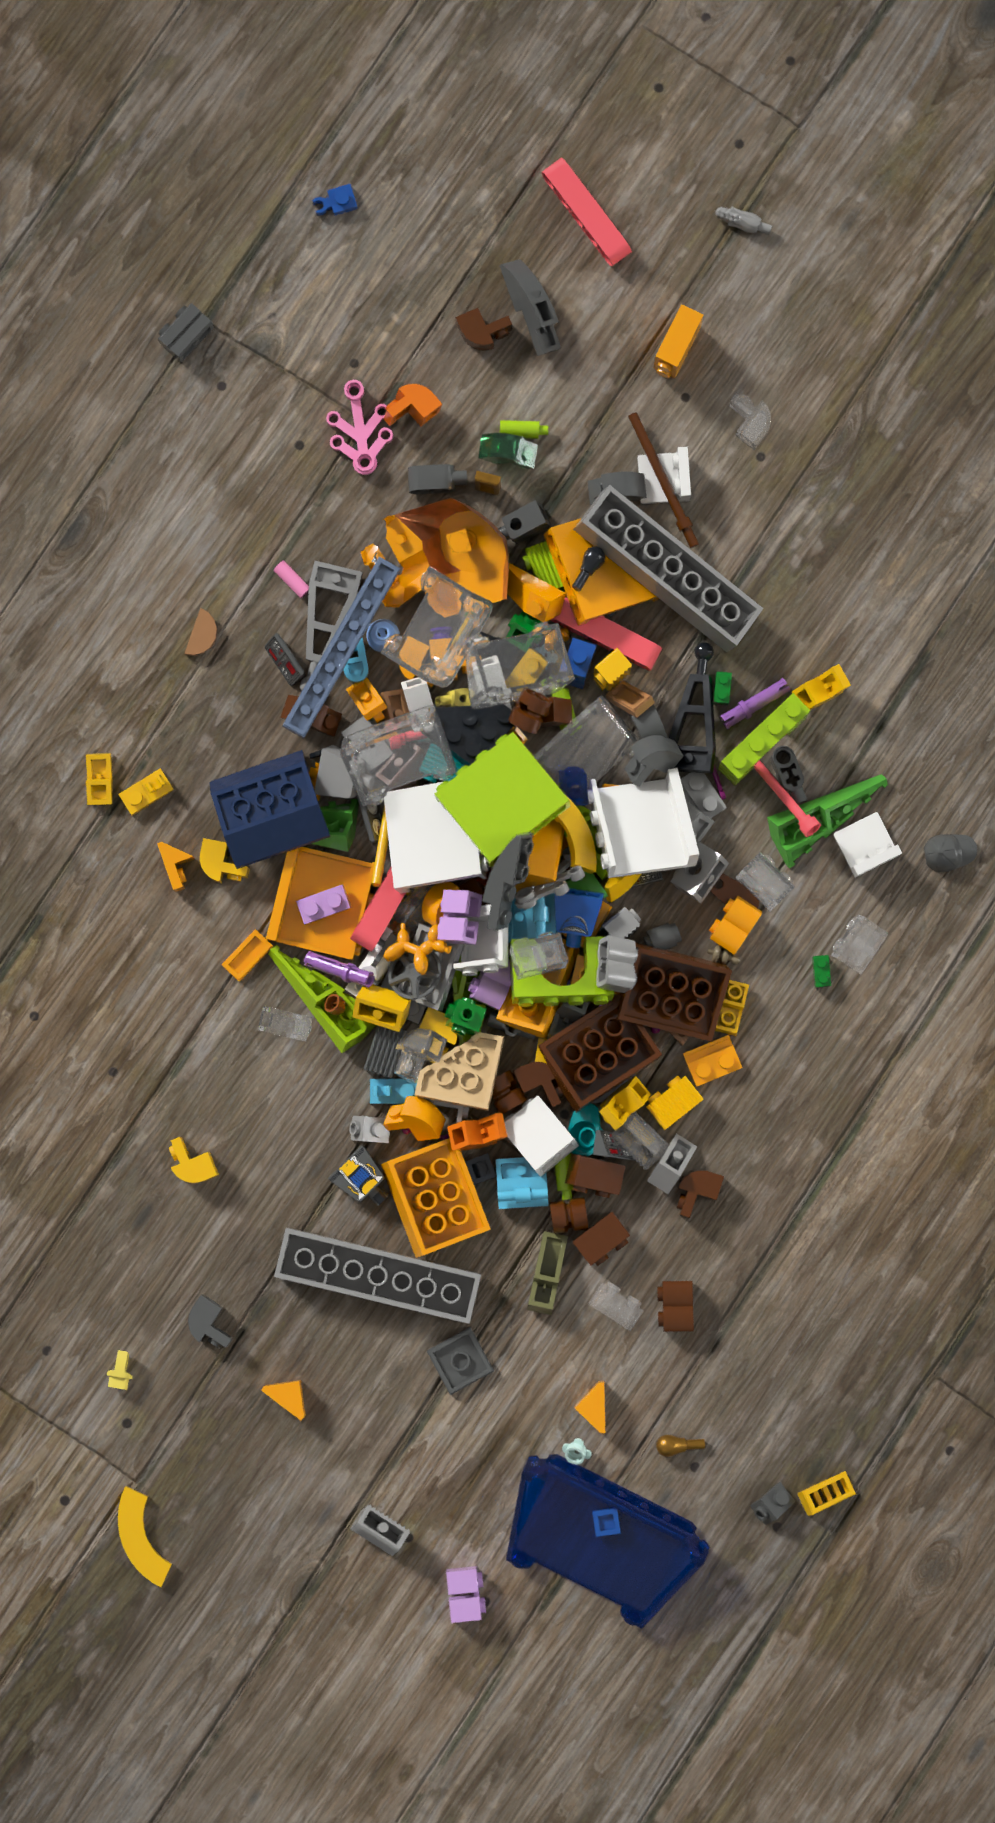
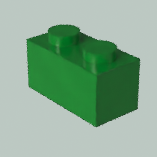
M716 672L713 704H729L732 673Z
M829 955L813 956L815 988L830 987Z

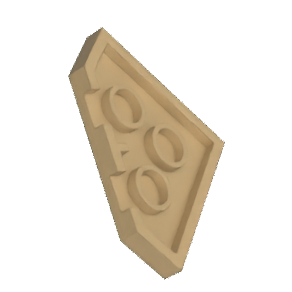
M478 1032L461 1046L455 1047L438 1061L420 1070L414 1095L420 1098L489 1111L504 1037Z

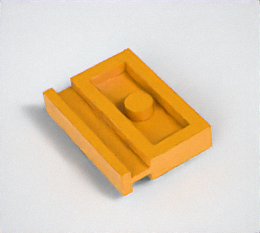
M729 1035L683 1053L696 1087L742 1068Z

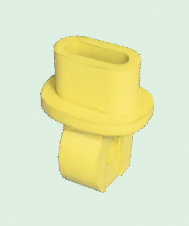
M473 688L454 689L446 692L445 695L437 696L435 698L436 707L470 706L473 703ZM460 696L464 698V702L460 701Z
M118 1350L115 1370H110L106 1374L109 1375L108 1387L128 1389L129 1379L133 1378L132 1375L126 1372L129 1360L128 1352Z

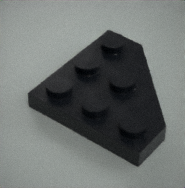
M503 703L432 708L417 724V730L461 763L470 766L476 761L475 758L478 754L486 749L488 751L496 746L495 742L505 734L510 735L516 729V726L508 720L512 710Z

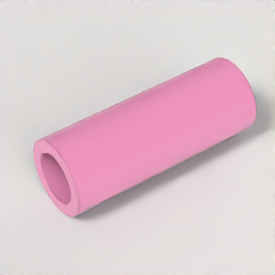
M285 561L280 562L273 571L301 599L309 593V586Z

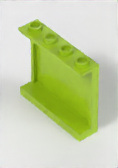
M514 732L510 735L505 734L495 742L496 746L489 751L486 749L478 754L473 764L460 768L456 772L457 776L451 781L446 780L436 788L437 792L434 793L438 803L440 802L482 853L491 868L494 867L502 851L516 835L531 832L535 835L571 806L570 800Z

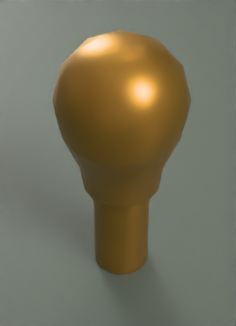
M663 1435L658 1439L656 1449L660 1455L671 1457L678 1453L686 1452V1450L705 1449V1440H686L685 1438L673 1435Z

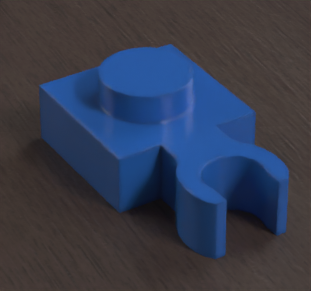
M351 184L327 190L328 198L317 197L313 199V205L323 204L321 210H316V215L318 216L324 215L331 209H333L334 216L358 209Z

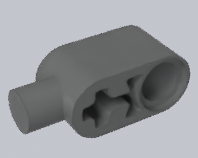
M450 464L408 467L409 493L435 494L454 492L456 485H467V470L454 471V465Z
M779 746L771 756V764L779 783L797 804H801L807 801L802 788L804 776L794 751L788 746ZM780 752L786 753L789 756V763L780 764L776 759V755ZM791 766H793L794 768L790 770L791 777L793 779H798V781L795 784V787H793L792 784L786 783V781L789 779V775L785 770L789 769Z

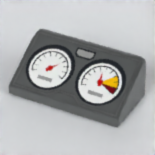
M376 793L358 794L357 798L369 840L372 844H376L379 840L383 816Z

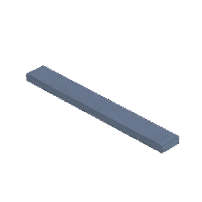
M381 557L377 559L283 723V728L303 739L305 738L400 572L399 567Z

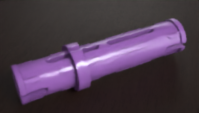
M781 678L768 688L746 701L741 700L737 703L738 706L723 715L721 714V721H726L723 723L724 726L729 729L744 718H751L754 712L784 694L791 691L790 687L784 686L787 684L785 679Z
M312 951L305 955L304 965L306 967L340 977L347 983L353 982L367 988L373 984L374 973L362 970L353 963H342Z

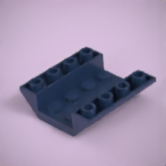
M303 750L209 782L211 796L221 829L236 869L331 837L319 806Z

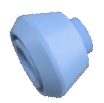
M376 620L367 630V642L375 651L389 652L399 643V629L390 620Z

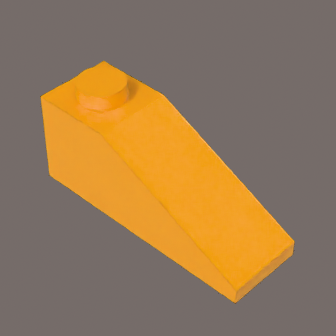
M509 563L507 594L525 613L543 623L560 615L566 593Z

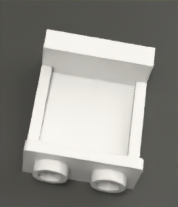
M491 904L481 906L480 917L456 916V918H466L468 921L479 922L476 945L464 944L461 952V963H454L453 969L462 971V975L475 976L477 971L497 973L500 968H508V927L497 931L487 928Z
M539 1096L528 1099L523 1104L521 1110L504 1119L507 1137L540 1177L579 1146Z

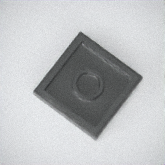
M471 1327L427 1350L450 1395L494 1372Z

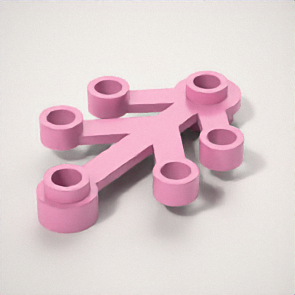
M350 380L346 383L344 392L347 399L351 400L355 428L343 420L336 411L329 412L326 420L329 426L339 428L357 442L358 451L346 444L344 438L340 435L331 437L330 446L333 450L341 451L351 458L357 473L369 475L377 467V454L385 444L393 440V433L389 428H382L378 433V439L368 450L367 439L379 423L384 420L385 416H380L377 412L381 408L385 409L387 405H377L375 413L364 426L360 400L364 395V388L358 380ZM353 388L359 390V393L355 396L350 394V390ZM331 416H337L338 421L331 423L329 421ZM388 432L390 434V438L386 440L382 439V433ZM339 439L342 441V444L339 447H335L333 441ZM364 459L370 462L367 467H362L360 463Z

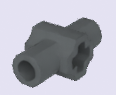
M491 1011L487 1024L488 1027L505 1031L506 1036L514 1038L518 1035L535 1040L536 1036L515 1029L513 1033L509 1032V1027H506V1024L496 1019L498 1013Z

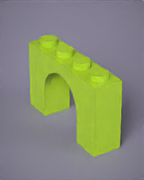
M792 693L721 761L718 769L736 786L771 748L806 719L811 710Z
M606 936L585 938L583 943L584 975L576 983L567 986L552 984L540 973L537 962L536 938L511 939L509 959L512 1004H518L520 1007L533 1006L534 1003L555 1006L559 1002H568L569 1005H581L583 1002L593 1001L596 1005L607 1004L608 1001H612L615 994L614 991L597 988L596 983L599 964L597 956L600 939Z

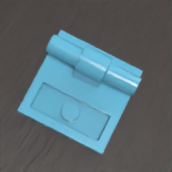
M555 893L539 898L536 901V905L527 910L517 908L515 905L516 899H513L511 906L512 919L508 925V943H510L511 939L536 938V942H558Z
M524 1157L496 1159L499 1209L549 1206L547 1173L540 1177Z

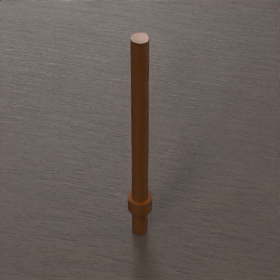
M637 412L630 414L628 418L677 519L676 525L679 531L683 532L689 547L694 548L699 543L691 528L693 524L689 516L686 517Z

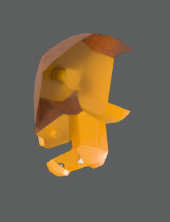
M448 498L399 514L389 515L383 519L386 521V539L398 562L404 568L401 574L397 575L382 601L385 607L398 608L423 589L430 606L444 618L507 599L509 572L507 538L480 512L460 501ZM374 543L361 551L364 565H368L370 570H372L379 557L385 559Z

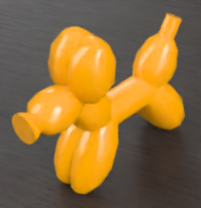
M401 923V930L397 935L398 942L389 946L383 956L389 962L399 959L405 952L414 955L415 969L420 975H424L428 970L427 955L433 950L449 954L452 947L450 945L447 946L445 941L437 939V924L430 928L428 933L429 940L417 946L409 942L410 937L406 930V925Z

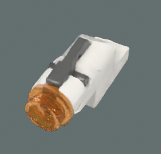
M395 920L391 925L388 924L373 951H369L358 967L374 973L373 985L378 986L388 972L391 961H386L383 955L389 946L398 942L397 935L401 930V924ZM351 982L348 983L345 990L356 997L362 985Z

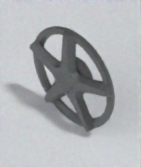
M434 951L430 954L436 961L437 972L427 970L426 974L420 975L415 969L414 962L404 954L399 960L404 966L405 971L393 978L394 967L398 959L391 961L388 969L389 985L399 996L411 1000L420 999L429 995L436 988L441 977V963ZM424 978L435 979L430 989L419 994V982ZM407 980L410 981L412 995L401 992L396 985Z

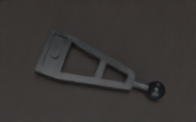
M702 642L695 647L694 654L698 659L697 672L689 676L669 739L675 740L678 744L687 714L705 715L706 747L678 745L683 757L674 768H678V772L713 774L716 754L712 677L706 675L708 661L714 655V649L711 644ZM697 684H703L704 706L690 705Z

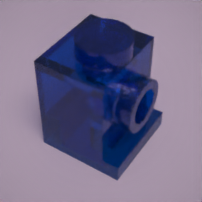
M571 766L567 767L566 770L559 771V788L576 806L589 805L587 774L584 769ZM579 785V788H572V786Z

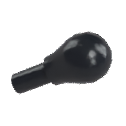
M590 547L585 551L580 573L572 585L575 590L581 591L588 577L592 576L604 564L605 553L601 548Z

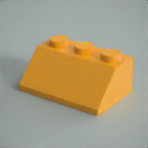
M552 820L533 835V850L529 855L528 861L529 873L525 882L515 884L516 890L556 882L565 831L560 822L557 823L555 820Z

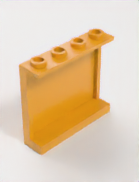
M581 518L551 527L544 534L578 626L588 623L591 619L650 600L655 602L659 599L606 555L604 564L592 576L588 577L581 591L575 590L572 585L580 573L584 553L588 548L594 547L573 530Z
M306 847L288 851L266 939L354 961L355 955L360 956L362 946L352 941L350 937L374 897V894L371 893V882L375 862L369 863ZM343 884L352 908L309 924H304L296 901Z

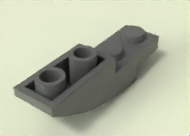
M520 259L499 265L515 312H523L537 355L540 356L561 349L554 328V324L559 323V320L549 297L536 276Z
M531 832L516 835L502 851L490 873L482 901L491 904L488 929L497 931L507 928L512 919L511 906L516 895L515 884L525 882L529 873V855L533 850V833Z

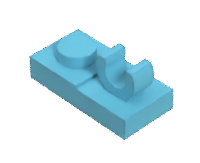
M370 1079V1104H404L407 1096H415L418 1079Z

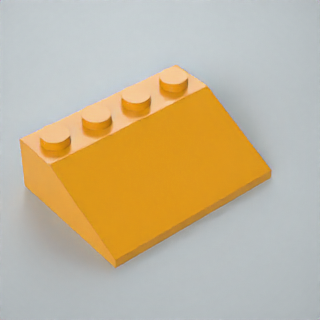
M450 1138L381 1164L416 1258L491 1230L462 1152L452 1151Z

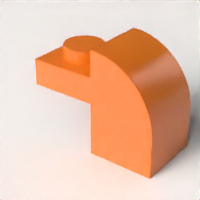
M419 384L404 385L398 389L396 399L385 408L384 420L391 426L405 414L409 413L421 427L440 412L442 403L425 386Z
M495 1113L479 1120H464L447 1127L452 1151L487 1147L507 1138L502 1113Z

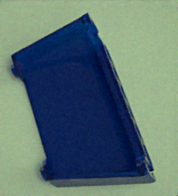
M551 1454L548 1458L539 1459L536 1455L528 1457L521 1474L506 1561L519 1569L530 1568L535 1562L621 1605L620 1614L625 1622L642 1629L705 1563L710 1546L706 1540L699 1539L695 1533L697 1528L692 1521L580 1465L571 1464L566 1458L558 1454ZM608 1508L617 1509L621 1533L596 1537L592 1511Z

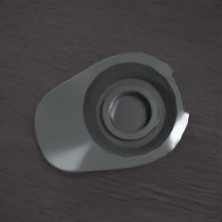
M940 834L933 836L924 846L926 864L936 872L952 871L971 863L977 856V845L974 839L967 835Z

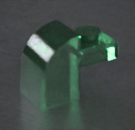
M482 434L478 458L494 464L511 463L526 469H533L538 444L526 441L525 437L512 434Z

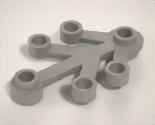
M569 846L562 852L565 860L558 865L556 882L521 889L515 895V905L517 908L530 909L536 905V901L539 898L555 893L556 896H562L569 891L566 879L570 878L571 881L575 882L585 876L581 866H575L564 872L571 865Z

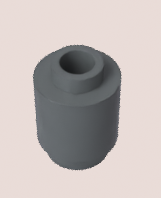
M666 923L646 931L647 936L643 937L645 945L664 950L675 947L678 942L682 941L675 923Z

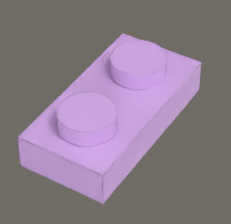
M343 884L296 901L304 924H309L352 908Z

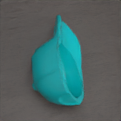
M592 1103L577 1113L574 1111L567 1131L579 1145L571 1152L573 1154L587 1157L593 1155L596 1130L603 1131L600 1125L599 1109Z

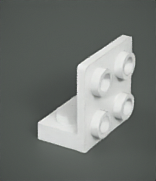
M678 447L677 453L657 454L678 501H690L688 447ZM639 455L638 473L644 474L647 498L640 499L641 504L669 503L647 456Z
M877 812L834 833V838L855 878L902 854L898 844L894 846Z

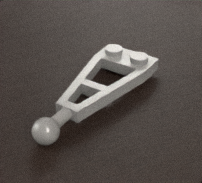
M314 561L309 582L306 660L311 662L308 675L301 680V691L359 592L363 572ZM317 588L349 595L335 626L315 621ZM315 630L331 633L322 655L314 654Z

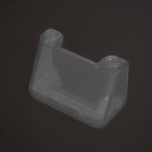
M429 566L420 580L421 589L426 592V595L404 634H394L388 637L381 654L422 680L445 688L452 683L488 620L493 604L475 591Z
M548 622L538 623L534 625V630L528 634L489 641L488 637L483 638L482 634L469 637L468 642L465 644L469 701L473 710L517 702L523 688H528L547 696L560 691L575 680L558 623L551 625Z
M601 695L533 757L569 799L581 805L586 800L584 795L585 790L589 789L590 780L595 779L597 782L627 756L632 759L635 754L631 747L639 739L610 703Z
M434 705L419 708L348 735L342 741L340 755L363 807L381 804L387 795V791L430 775H433L436 779L439 778L441 781L447 780L457 771Z

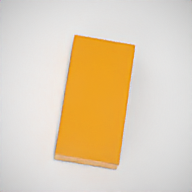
M255 929L223 962L222 966L241 982L274 946Z

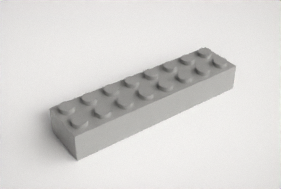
M611 485L599 494L573 529L594 547L601 548L609 559L725 652L738 645L763 610L759 604Z
M287 1227L274 1277L470 1324L481 1274Z

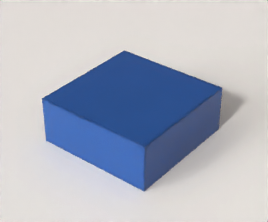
M617 1507L592 1511L596 1537L621 1533Z

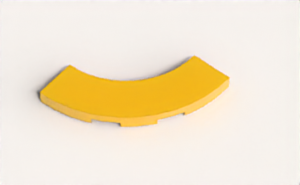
M570 800L571 806L554 820L557 823L560 822L567 834L566 839L571 855L570 867L581 866L584 872L592 874L596 872L597 865L594 840L585 818Z
M125 1486L118 1509V1529L123 1548L135 1568L149 1581L162 1587L173 1563L157 1553L146 1536L144 1510L148 1496Z

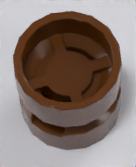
M523 688L517 700L519 706L513 708L508 720L524 731L537 734L543 722L541 716L547 714L552 701L534 690Z
M510 1070L496 1077L491 1097L495 1099L493 1105L496 1110L502 1114L527 1101L522 1089L516 1088L517 1081Z
M584 1198L570 1199L567 1204L563 1200L550 1202L554 1234L568 1232L569 1228H573L574 1231L588 1229Z

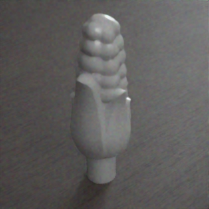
M733 206L731 209L719 207L715 212L716 217L728 222V226L739 228L748 233L760 231L768 235L770 234L772 225L761 222V218L756 214L736 209Z

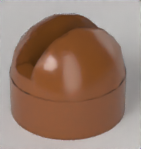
M337 994L328 996L324 1004L325 1010L332 1015H341L346 1009V1001Z

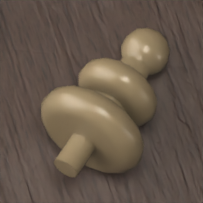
M718 944L715 950L708 949L707 953L713 955L712 962H717L718 959H721L722 964L730 961L737 965L740 962V958L730 955L728 950L725 949L722 952V947Z

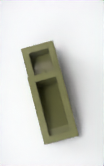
M543 1232L527 1310L547 1315L552 1314L568 1236Z

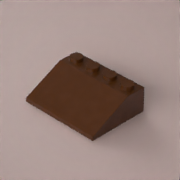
M635 943L638 950V957L634 963L637 981L633 989L621 993L617 1019L712 1041L732 970L725 964Z
M621 993L613 997L612 1001L597 1007L538 1045L562 1093L576 1113L662 1056V1053L643 1025L617 1019Z

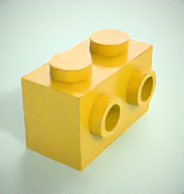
M372 984L369 988L362 986L355 999L352 1017L400 1032L408 1018L411 999L403 998L395 991Z

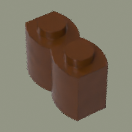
M662 1281V1286H657L658 1302L663 1301V1312H658V1327H663V1332L694 1331L693 1281Z

